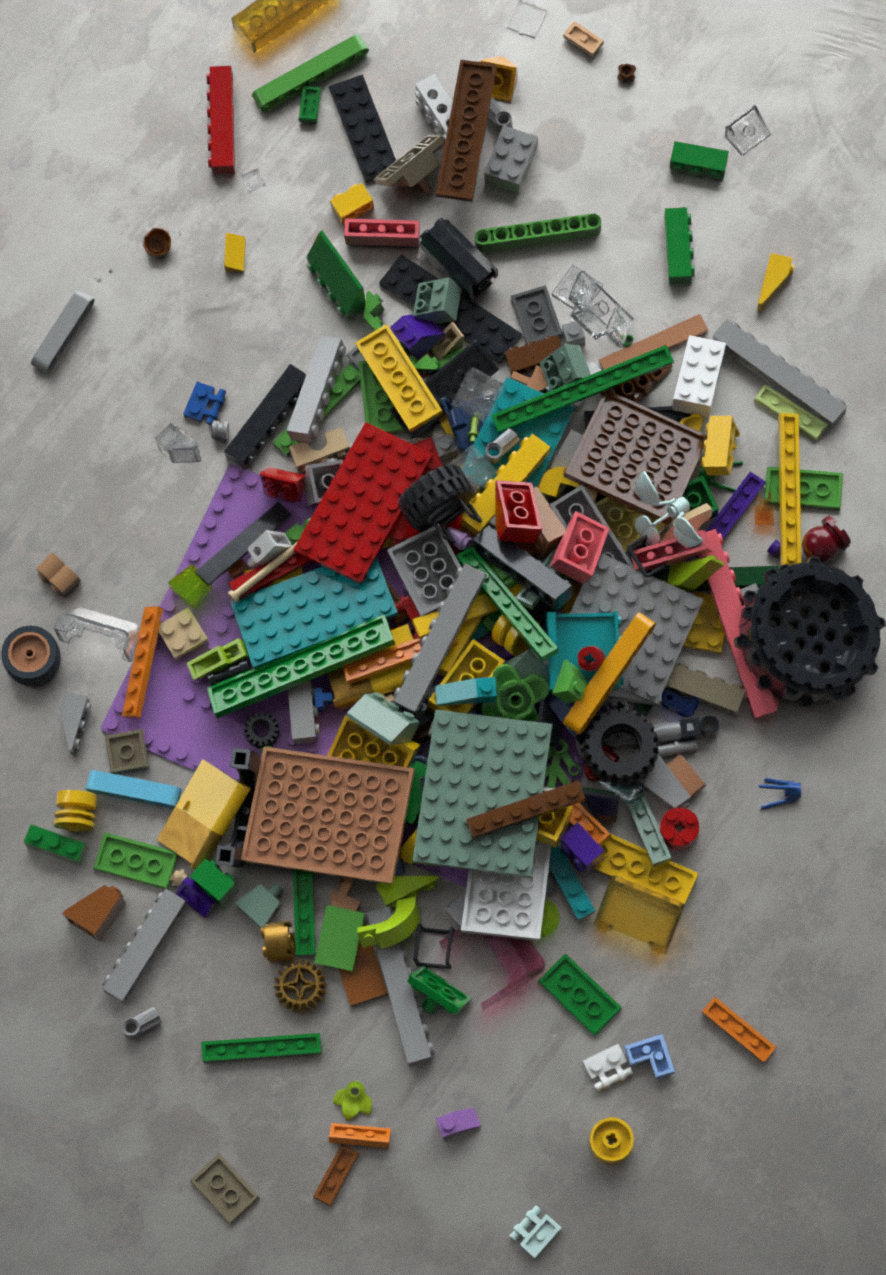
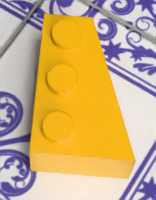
M732 415L710 416L709 423L706 424L708 436L707 440L704 441V450L706 452L705 457H702V468H705L707 475H730L734 456H732L733 450L737 449V444H734L735 438L740 436L739 429Z

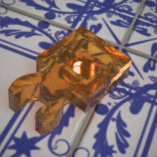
M758 492L757 499L760 505H755V525H774V505H768V502L771 500V492H768L767 499H761V494Z

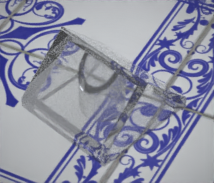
M753 105L725 126L724 137L741 156H744L768 138L771 133L757 106Z

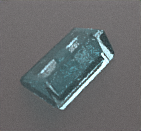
M600 781L602 785L629 803H632L644 790L639 784L633 785V783H628V786L622 787V784L611 786V782L607 781L604 783Z

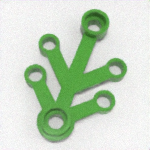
M562 738L559 741V745L562 746L561 751H557L555 749L556 746L549 747L548 759L551 757L553 759L552 764L546 768L545 778L549 776L548 788H555L557 777L563 785L571 783L559 766L561 759L568 766V772L571 776L576 777L580 774V767L568 755V743ZM571 768H577L578 772L572 773Z

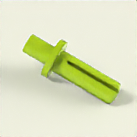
M476 417L472 418L471 430L468 432V437L472 444H474L479 434L477 433L478 418Z

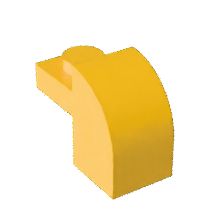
M554 467L543 475L539 491L559 498L563 483L574 487L581 485L564 477L567 468Z

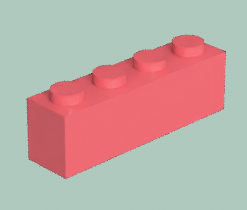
M345 219V244L419 247L420 223L413 220Z
M701 530L696 533L704 540L694 547H685L674 538L634 550L633 552L645 571H649L663 564L669 565L713 552L709 533ZM632 558L634 569L641 571Z

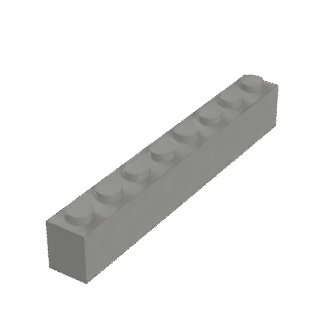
M726 319L714 333L712 340L726 343V353L797 405L828 424L827 427L831 430L845 414L847 406L843 400L833 397L828 389L815 384V381L810 376H804L795 365H789L785 362V359L780 354H774L766 344L755 340L751 333L741 330L736 322H730Z
M464 564L463 568L459 567L457 570L455 584L449 586L446 593L448 597L445 602H441L437 610L439 612L437 619L433 618L429 625L430 632L428 636L423 637L420 643L422 648L419 654L415 653L411 663L413 666L410 671L407 670L402 678L404 683L401 688H397L393 696L395 698L394 702L416 715L487 578L486 573L467 564Z
M388 906L367 912L366 914L369 925L386 921L395 912H390ZM399 943L381 949L380 944L375 945L408 1065L410 1067L431 1061V1054H434L432 1043H427L425 1037L429 1033L426 1023L422 1024L420 1019L421 1016H424L421 1004L417 1005L415 1001L418 993L407 982L412 972L410 967L406 968L404 960H408L405 948L401 949Z

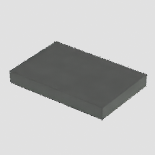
M546 285L510 296L526 343L530 341L538 342L547 336L563 337Z

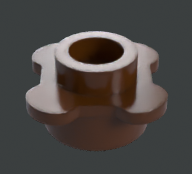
M621 64L618 66L619 75L617 79L619 81L629 80L633 82L635 80L634 72L636 67L634 65Z

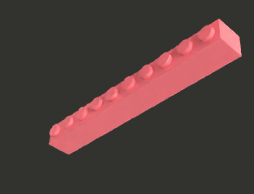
M716 529L708 531L713 552L700 555L699 559L706 556H715L717 560L724 562V566L709 577L707 583L743 689L746 691L745 695L753 719L756 720L775 714L778 711L779 703L777 697L772 696L771 690L761 691L756 687L757 678L745 663L741 649L736 648L734 645V639L740 635L739 623L741 611L745 605H741L740 599L742 594L739 587H735V573L728 566L730 562L727 551L723 552L721 546L724 544L721 533L717 534Z

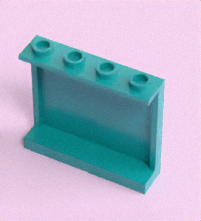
M614 611V613L575 614L548 612L546 614L547 635L558 647V653L548 658L549 692L554 690L565 659L580 669L587 685L589 684L598 669L594 671L582 669L579 666L577 655L584 647L596 646L603 651L605 659L622 636L619 635L618 630L622 626L621 616H618V611ZM592 655L587 656V659L590 660V663L595 661V658H593ZM624 675L621 676L612 691H619L621 685H624Z

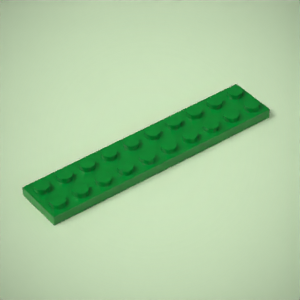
M385 614L359 624L342 634L208 687L207 690L216 718H220L395 645Z

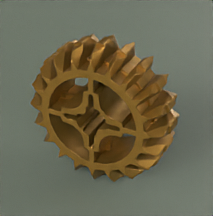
M298 959V965L290 961L291 967L288 968L286 964L283 965L285 972L279 970L278 974L281 978L275 977L274 979L277 983H280L274 985V989L279 990L275 993V996L281 997L278 1000L280 1004L286 1002L284 1005L285 1009L292 1005V1012H295L297 1007H299L300 1013H303V1007H306L309 1012L311 1011L309 1005L312 1004L317 1008L318 1005L315 1001H323L319 994L326 995V991L321 989L327 987V983L322 982L326 977L325 975H320L322 973L321 968L315 970L317 966L315 963L309 967V960H306L304 965H302L301 959ZM303 972L310 973L316 979V982L306 981ZM296 973L295 980L285 984L288 977ZM300 979L303 985H305L302 986L301 995L298 990V987H296L299 986ZM315 989L313 995L304 1000L305 993ZM285 990L296 992L298 1001L289 998Z

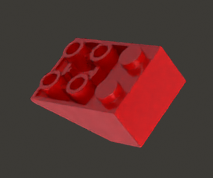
M268 467L260 472L263 490L268 497L275 499L277 497L285 498L290 503L301 502L305 490V475Z

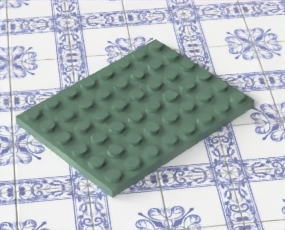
M435 710L413 863L531 878L539 817L475 839L471 836L466 819L543 793L552 724Z

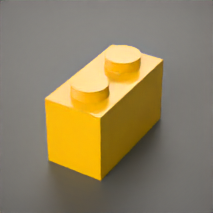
M363 183L352 185L346 192L336 194L330 200L331 208L342 225L345 224V219H354L374 208L373 199Z

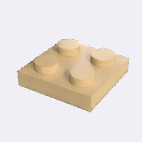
M189 607L164 621L159 627V634L175 660L208 641L207 636Z

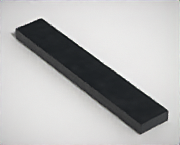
M277 502L199 567L195 574L207 586H210L249 553L248 547L266 530L275 531L290 519L292 514L280 502Z

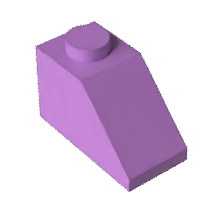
M474 1108L454 1111L436 1118L443 1141L481 1127Z

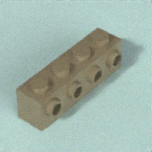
M681 663L674 665L665 689L676 692L736 716L746 694V691L740 685L732 684L731 686L719 677L710 678L705 672L700 670L694 672L689 670L688 666Z

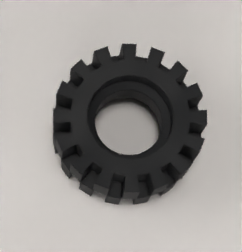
M254 713L255 716L248 717L249 720H246V726H244V734L248 743L253 747L256 746L257 749L265 746L272 747V744L277 742V738L280 735L276 719L269 713ZM259 724L267 725L269 727L268 735L265 737L256 736L254 733L256 726Z

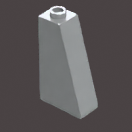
M640 748L620 763H628L638 756ZM658 754L653 770L649 771L645 779H639L637 785L669 809L687 808L690 805L691 796Z

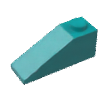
M495 677L474 678L435 686L437 706L495 702L497 697Z

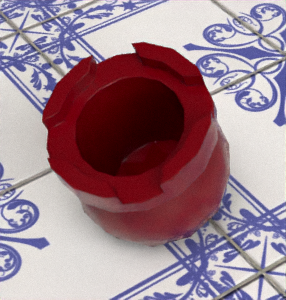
M829 515L821 521L822 526L810 529L804 535L802 542L805 556L808 559L811 556L819 557L821 563L824 564L835 558L839 548L846 550L851 546V540L844 528L840 531L835 525L838 521Z

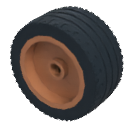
M34 625L19 627L8 635L2 645L1 657L3 665L11 678L20 684L36 686L46 683L58 671L61 661L59 646L55 638L41 627Z

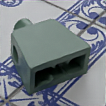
M274 883L268 890L260 884L235 904L241 912L261 929L265 924L271 923L282 905L277 897L283 889L277 883Z

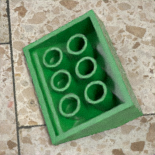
M323 230L320 231L306 256L308 263L306 267L311 274L315 273L319 286L321 288L325 287L329 300L331 302L335 301L339 314L342 317L345 315L347 320H350L365 310L364 288Z

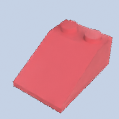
M575 511L555 551L550 568L582 584L593 576L609 528Z

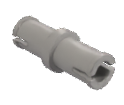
M695 739L683 742L673 741L672 744L661 745L658 748L660 757L678 756L682 753L697 751Z

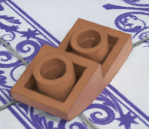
M681 754L667 764L691 798L706 787L702 779Z

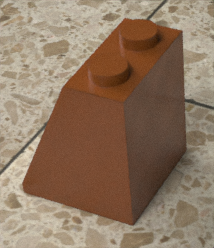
M104 885L64 910L62 914L70 924L100 942L126 902L123 899L124 895L121 894L118 888L112 885L109 888Z

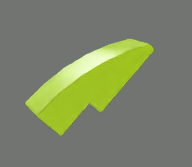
M237 638L222 647L217 646L187 662L193 680L207 677L211 672L212 674L227 669V667L238 664L240 660L245 658L247 660L250 657L244 640Z

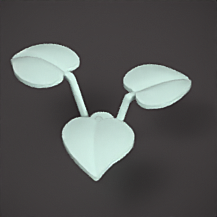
M645 471L642 472L635 483L638 497L643 503H650L652 507L668 505L667 514L654 523H651L650 519L645 515L638 517L635 527L639 535H647L646 543L649 545L659 543L660 535L654 526L670 516L676 518L673 523L675 527L673 533L681 545L694 547L700 544L704 539L683 518L685 512L690 509L689 502L684 497H680L677 500L673 498L670 501L660 502L659 495Z

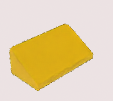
M226 233L225 272H244L245 236Z

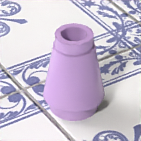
M452 527L447 528L455 540L453 545L460 551H465L472 546L473 538H471L470 534Z

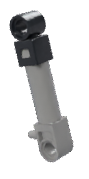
M713 715L704 716L700 722L699 717L679 719V722L653 725L654 732H657L658 743L681 740V742L692 739L700 740L701 735L711 739L719 731V721ZM707 723H711L714 725L715 728L713 730H707L705 729L704 725ZM618 732L608 736L604 744L612 751L636 748L639 742L628 733ZM616 736L618 741L611 743L608 741V738Z

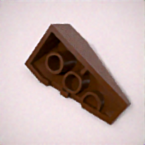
M671 364L611 388L609 391L638 404L639 400L673 366Z

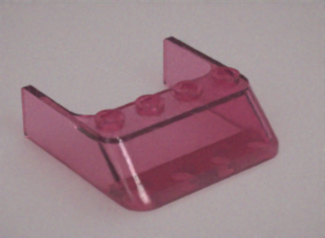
M461 928L453 932L452 943L467 933L461 932ZM449 935L439 941L442 949L447 947ZM482 935L510 978L505 988L481 1003L483 1011L544 971L545 961L531 940Z

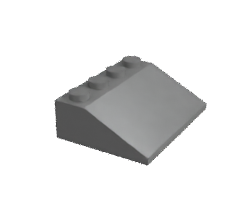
M433 526L387 550L421 616L437 611L441 602L446 601L448 597L446 595L447 590L451 584H455L457 580L455 578L456 572L461 567L448 541L443 539Z

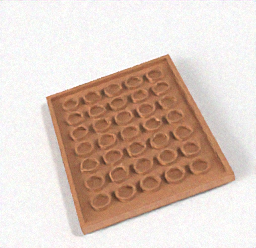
M264 747L241 861L393 885L415 769Z

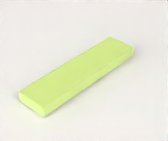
M766 384L754 398V401L777 416L780 413L799 414V430L816 441L828 426V424Z

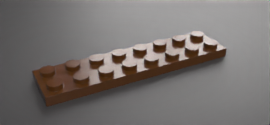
M460 59L436 197L473 202L497 64Z

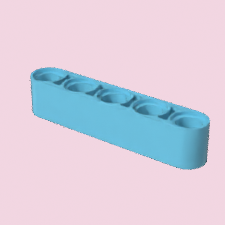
M90 770L85 790L91 793L174 809L180 799L182 789L172 785Z

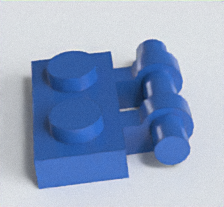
M197 381L183 416L200 423L205 416L208 417L206 423L212 425L213 421L217 420L219 416L220 406L224 404L226 391L219 389L218 394L214 395L215 389L213 386ZM210 401L214 402L212 409L208 410L207 407Z

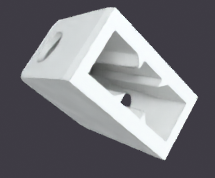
M266 530L248 547L251 556L246 562L254 569L259 564L263 565L277 558L290 548L292 544L285 533Z

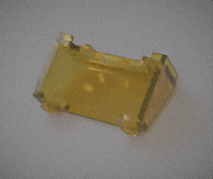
M612 875L593 925L601 932L606 933L607 930L611 931L613 929L647 943L651 948L650 951L655 954H667L683 916L685 905L673 898Z

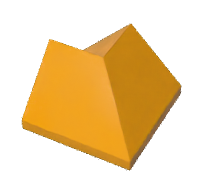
M503 56L481 59L483 63L497 64L492 98L511 102L518 79L517 66Z

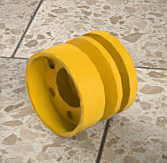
M80 790L58 791L56 793L55 805L62 810L54 813L56 817L53 823L54 827L70 832L92 831L95 826L94 822H92L95 820V815L89 812L96 809L97 795Z

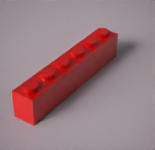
M231 65L209 66L210 73L206 74L207 85L210 84V90H207V101H210V107H207V116L211 120V123H207L208 134H211V140H208V151H211V157H208V167L212 168L213 174L235 173L233 71Z

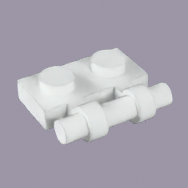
M619 1044L583 1061L591 1080L597 1077L600 1079V1082L594 1084L597 1092L604 1088L605 1090L611 1088L610 1085L620 1080L623 1082L627 1080V1077L633 1075L630 1067L625 1070L621 1068V1065L627 1063V1060ZM615 1069L617 1074L608 1078L605 1076V1073Z

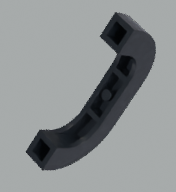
M233 748L230 767L238 771L240 781L251 789L236 814L231 840L226 846L218 845L216 865L238 868L246 863L241 861V855L261 763L260 756L253 750Z

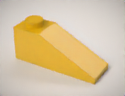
M774 253L770 254L757 311H762L787 283L789 275L793 276L795 265L792 264V257Z

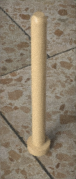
M297 542L235 591L230 590L227 593L229 598L236 604L242 594L295 553L293 549Z

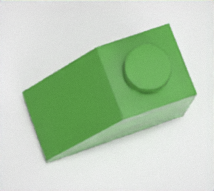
M567 659L563 661L552 694L565 703L582 700L587 685L580 669Z

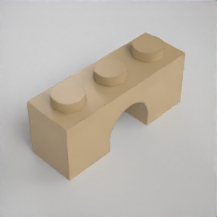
M342 427L324 433L327 444L322 450H313L306 442H300L289 447L298 473H305V467L308 465L323 463L331 458L343 459L346 457L350 446Z

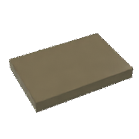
M220 1153L190 1179L191 1183L230 1225L260 1198Z

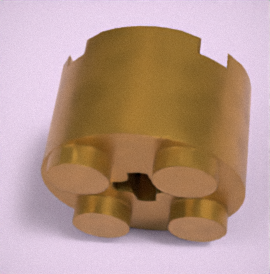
M290 921L269 923L261 927V936L265 938V946L262 947L263 956L270 963L295 960L293 956L296 954L294 932L290 933L289 927H292Z

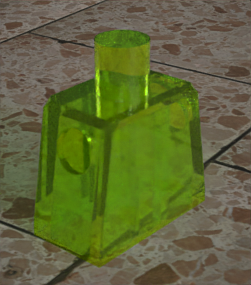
M191 564L169 580L168 585L172 591L197 611L212 589L213 584L207 586L195 574L198 568Z

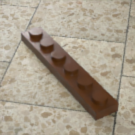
M575 781L466 819L472 838L475 839L585 801V796L579 781Z

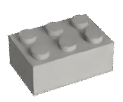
M503 125L484 172L485 182L520 193L538 147V136Z

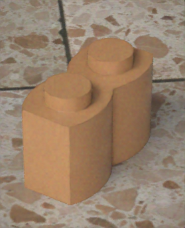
M53 552L36 568L39 572L37 576L44 583L48 581L52 584L50 588L57 595L61 593L65 597L81 581Z

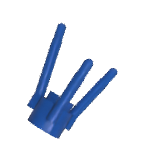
M765 778L764 781L781 785L760 784L758 786L765 789L784 790V796H788L786 799L762 805L761 809L795 802L796 798H801V783H795L794 781Z

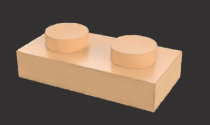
M575 21L563 34V38L592 57L604 44V40Z

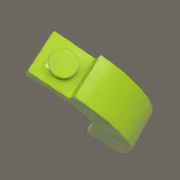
M411 897L397 900L396 911L389 919L378 924L358 927L357 934L362 947L380 944L381 949L395 945L411 935L421 919V910L417 898Z

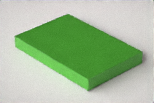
M326 905L314 963L354 971L360 943L357 928L363 927L366 913Z

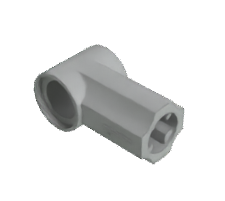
M491 98L488 118L495 124L498 132H501L503 125L513 128L511 114L505 111L494 98Z
M508 429L494 442L489 443L484 454L485 460L490 464L498 463L501 457L520 442L517 434L513 430ZM495 450L498 452V455L491 456L489 451Z
M152 1007L134 1018L126 1019L122 1024L123 1033L126 1038L134 1040L140 1034L162 1023L155 1008ZM129 1025H135L137 1027L134 1033H128L126 1031Z

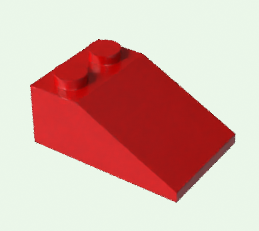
M496 480L495 526L499 541L535 543L541 533L542 525L532 483Z

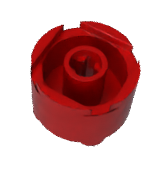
M674 808L664 814L660 823V832L666 846L675 851H684L695 844L699 835V821L695 813L686 808ZM678 826L682 827L681 832H677Z

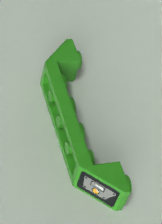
M368 291L366 293L364 319L376 331L383 325V322L377 316L385 309L381 304L383 300L377 293L373 295ZM399 341V343H400V345L402 346L403 350H404V351L407 350V349L405 348V346ZM412 354L408 356L419 375H433L440 369L441 364L435 357L431 359L428 354L419 361Z

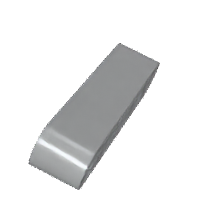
M79 290L75 291L31 360L32 366L47 374L52 371L93 307L94 298Z

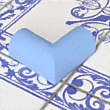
M662 1034L624 1046L630 1066L650 1060L656 1079L665 1078L675 1073Z

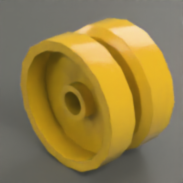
M501 615L492 630L493 641L505 647L506 651L513 656L530 648L507 619ZM533 618V619L537 622V624L540 626L539 621H537L535 618Z
M609 1117L600 1120L594 1125L590 1134V1148L598 1161L607 1165L620 1164L630 1156L633 1150L634 1136L632 1129L623 1120ZM609 1139H614L616 1143L613 1142V1145H610Z

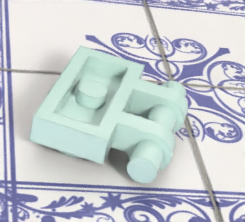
M535 1206L531 1211L529 1210L525 1214L526 1217L520 1224L514 1226V1231L509 1235L514 1241L521 1235L524 1240L520 1243V1246L534 1259L562 1229L547 1214L540 1220L537 1216L542 1210L538 1206ZM531 1222H534L536 1224L534 1229L530 1233L525 1231Z

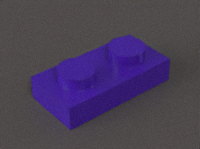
M188 877L182 881L176 892V895L184 899L188 905L204 918L210 914L216 904L213 898Z

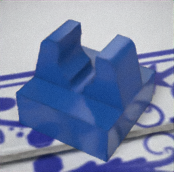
M314 688L315 705L318 712L326 711V705L334 704L333 693H324L322 688Z

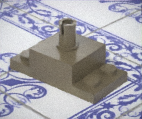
M428 134L376 176L374 181L377 185L393 187L396 184L413 187L416 183H419L425 193L430 192L435 186L427 174L440 165L432 152L435 153L442 148L441 144L445 142L442 135Z

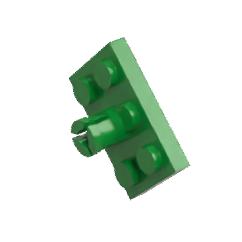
M424 965L410 975L407 980L413 989L427 995L421 1006L431 1014H435L439 1004H441L447 1012L456 1015L472 999Z

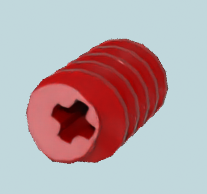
M596 646L584 647L577 655L579 666L586 671L599 669L605 660L603 651ZM592 655V657L595 658V661L590 663V660L587 659V656Z

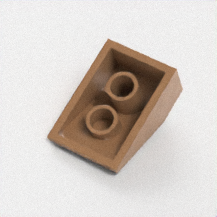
M536 486L533 490L542 531L535 543H533V548L536 553H539L544 558L551 553L556 545H559L566 529Z

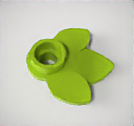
M351 1081L346 1088L338 1090L334 1095L333 1104L342 1105V1113L346 1120L354 1118L359 1111L370 1115L372 1111V1100L365 1093L364 1085L359 1081ZM352 1088H357L359 1093L357 1095L353 1094Z

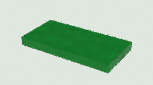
M566 953L538 980V983L594 1037L622 1010V1007Z

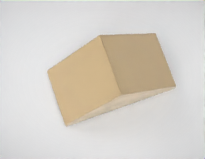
M451 322L443 330L445 336L431 348V351L439 361L459 347H463L464 336L454 322Z

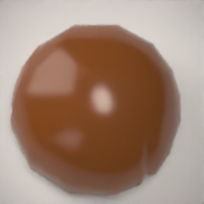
M152 228L143 239V247L146 253L152 257H162L171 248V237L169 232L163 228Z

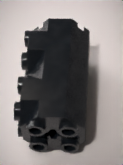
M439 218L430 230L427 229L421 234L420 247L428 255V260L438 270L443 271L462 288L461 294L464 296H468L470 299L480 296L492 285V277L497 278L498 269L448 219Z

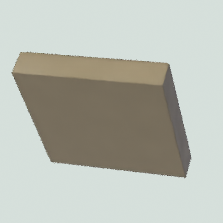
M143 729L105 736L111 774L150 767Z

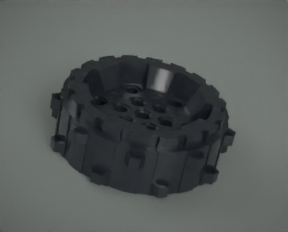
M813 556L808 559L807 563H798L791 566L784 564L779 566L777 570L770 568L763 574L765 582L756 591L747 590L741 599L745 603V607L741 611L740 635L734 639L735 647L741 649L745 663L757 678L756 687L761 691L769 689L783 699L796 701L801 709L811 708L813 702L831 700L834 703L842 700L843 696L850 697L856 692L855 684L864 675H874L879 668L875 663V657H877L880 647V630L886 626L885 619L877 615L873 600L862 586L864 580L859 575L851 577L837 567L824 565L819 557ZM794 593L800 596V600L794 597ZM831 603L836 605V610L831 607ZM800 611L806 614V619L800 615ZM818 617H823L825 623L820 622ZM770 620L776 623V627L770 624ZM788 624L794 627V632L789 630ZM807 629L812 632L813 637L807 634ZM825 634L830 636L831 642L826 640ZM843 639L849 642V646L844 644ZM794 643H798L801 650L796 649ZM813 647L818 649L819 655L813 652ZM782 656L787 657L789 661L788 664L784 662ZM819 666L824 667L825 673L819 670Z

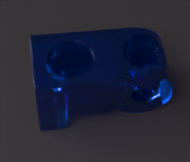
M667 689L662 693L661 703L665 709L684 718H691L699 704V699L691 696L690 700L679 696L676 691Z

